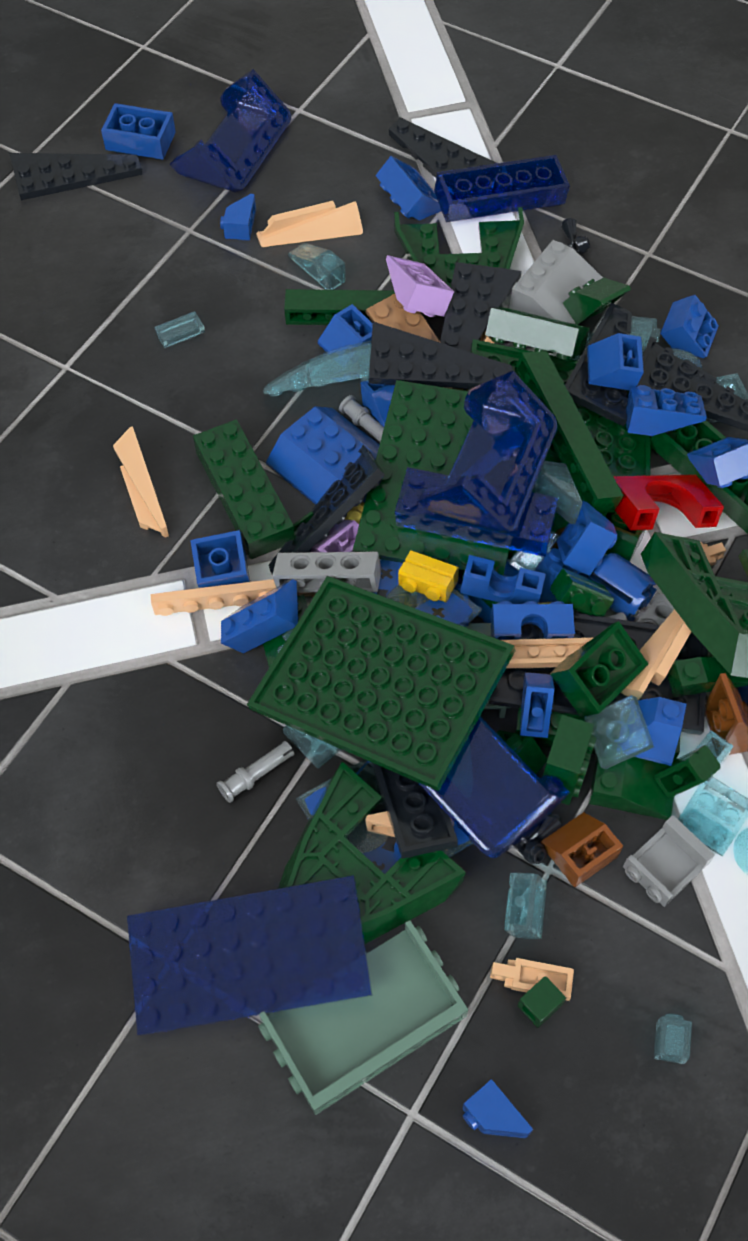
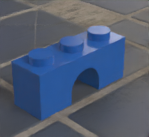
M469 555L460 593L495 602L508 601L512 604H523L528 601H535L539 603L545 573L520 567L517 575L511 577L503 576L494 570L495 561Z
M502 601L493 604L490 612L491 637L498 640L520 639L521 627L523 625L534 624L542 630L544 639L573 638L575 635L573 604H565L561 601L551 602L550 604H538L535 601L512 604L508 601Z

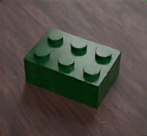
M566 715L561 716L538 796L566 805L570 804L572 796L578 798L597 736L592 735L594 724Z

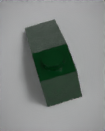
M697 657L674 661L667 674L674 697L711 692L719 675L722 673L727 674L735 687L748 685V678L731 676L715 657Z

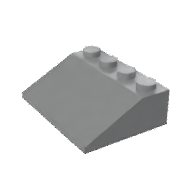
M552 240L512 288L509 308L575 324V321L563 304L570 297L568 293L578 286L582 289V286L592 279L596 282L603 277L573 248Z

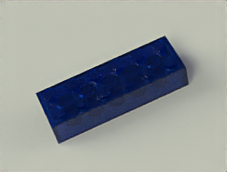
M557 155L437 172L434 192L447 223L517 212L518 207H522L523 210L562 205L565 204L570 185Z
M407 467L395 508L396 526L546 557L557 512L558 498Z

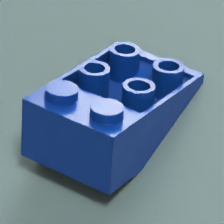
M645 385L630 387L628 405L626 407L628 433L653 436L706 421L707 416L702 396L695 392L678 393L667 388L656 390Z

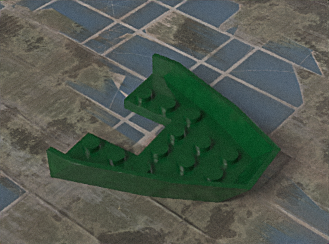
M518 207L517 220L478 223L481 253L439 254L437 223L400 225L399 212H394V231L409 259L424 263L450 288L456 262L510 269L524 225L523 209Z
M654 532L641 552V557L648 574L691 632L731 676L748 678V582L715 576L699 540ZM743 549L738 557L748 577V550Z
M343 761L325 788L285 866L265 925L305 966L367 944L445 902L463 883L466 873L442 850L404 859L400 858L385 874L375 866L346 837L382 801V796Z

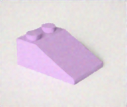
M387 255L386 262L397 300L404 306L403 309L410 313L419 311L429 317H434L435 315L444 317L454 291L424 263Z

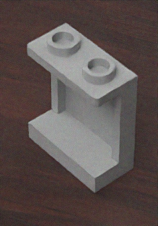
M672 815L647 843L634 855H630L626 859L623 868L632 881L639 882L646 889V893L652 901L660 903L665 907L709 865L715 854Z

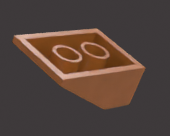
M722 673L719 675L705 704V717L719 757L748 751V707L746 702L742 701L738 690L727 674Z

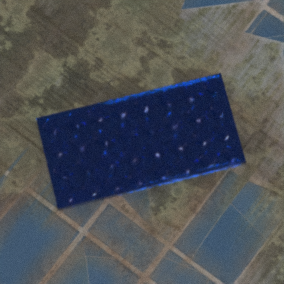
M354 875L127 916L137 1035L139 1036L258 1016L263 1011L266 1014L373 996Z

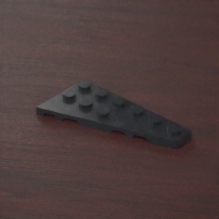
M650 336L643 353L644 373L637 386L645 385L656 390L667 388L678 393L695 392L702 396L707 418L748 432V399L743 400L735 395L734 389L729 386L725 388L716 382L717 378L689 360H681L674 355L672 349L669 347L664 349L656 343L657 340Z

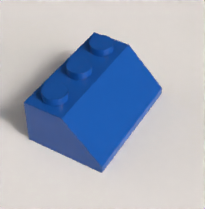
M393 156L389 157L376 174V177L381 182V188L391 194L390 199L402 208L400 210L401 213L409 219L413 217L417 220H422L447 208L416 168Z
M294 579L243 605L221 621V644L245 653L295 628L298 623L297 581Z

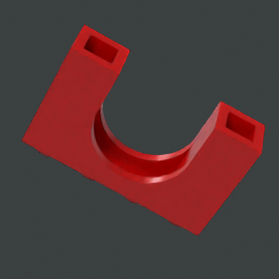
M696 475L613 476L623 494V498L615 511L630 530H653L660 510L654 501L666 503L677 508L695 528L717 527L724 506Z

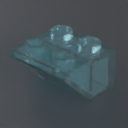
M711 776L704 783L699 784L678 820L709 849L723 857L748 817V798Z

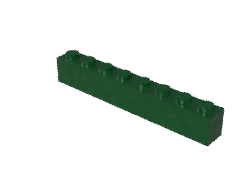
M522 352L514 370L530 401L539 403L537 415L581 502L589 503L599 513L614 512L623 498L622 491L617 485L611 470L608 468L601 451L598 449L591 432L582 419V415L573 402L548 352Z

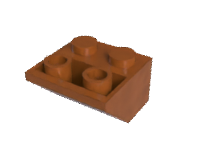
M584 812L540 842L544 845L547 854L574 888L618 858L623 848L621 842L605 823Z

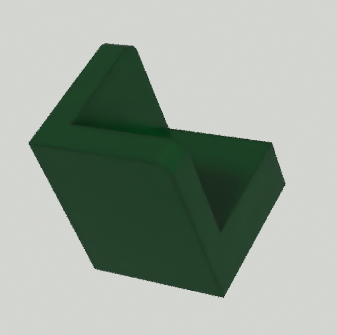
M545 976L520 998L517 1006L539 1028L564 1004L566 997Z

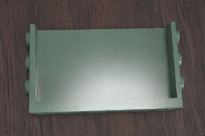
M411 921L405 923V930L271 1014L266 1015L264 1011L259 1014L262 1023L258 1027L266 1041L272 1039L277 1048L273 1051L275 1058L281 1068L287 1065L292 1074L288 1078L296 1094L303 1093L315 1115L467 1017L468 1008L457 993L459 991L458 984L451 975L446 976L441 968L443 962L435 950H429L425 944L427 938L423 930L419 926L414 927Z

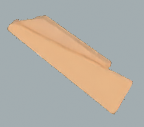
M333 201L272 215L268 220V226L264 231H258L256 235L261 247L361 235L363 234V228L356 201L336 208Z
M132 426L113 445L117 456L123 466H120L140 527L146 530L151 528L161 532L163 537H168L167 526Z
M675 609L640 649L648 665L621 692L634 701L640 699L650 681L658 686L662 683L691 633V630Z

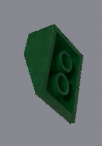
M617 621L569 655L550 675L580 717L600 714L648 665V662L621 623Z
M601 742L596 755L589 804L668 820L672 816L674 797H666L654 778V775L666 765L617 753L618 745Z

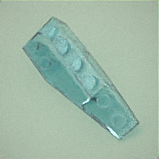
M371 341L344 346L309 359L265 385L263 389L264 394H270L273 397L284 394L283 391L292 390L293 392L305 390L306 387H322L330 383L346 382L359 378L361 381H369Z

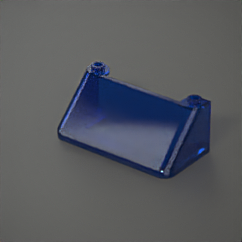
M254 69L224 90L220 101L228 114L205 145L200 140L193 148L173 159L170 165L177 173L232 192H239L246 187L291 121L289 109Z
M511 371L469 389L464 400V409L474 421L443 489L431 485L424 488L421 492L418 502L429 512L500 533H507L517 528L556 433L557 421L540 399L514 371Z
M481 716L440 790L437 791L419 783L480 851L490 858L500 857L532 834L570 793L557 777L546 775L539 778Z

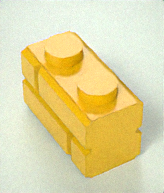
M410 550L405 562H403L399 569V586L410 593L416 591L424 594L432 601L440 600L447 603L458 583L459 567Z

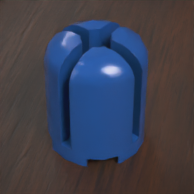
M615 553L603 556L600 567L594 569V573L587 577L606 587L614 598L609 609L616 614L623 612L628 621L635 620L633 615H635L637 610L641 611L644 607L646 608L657 591L653 587L656 583L648 573Z

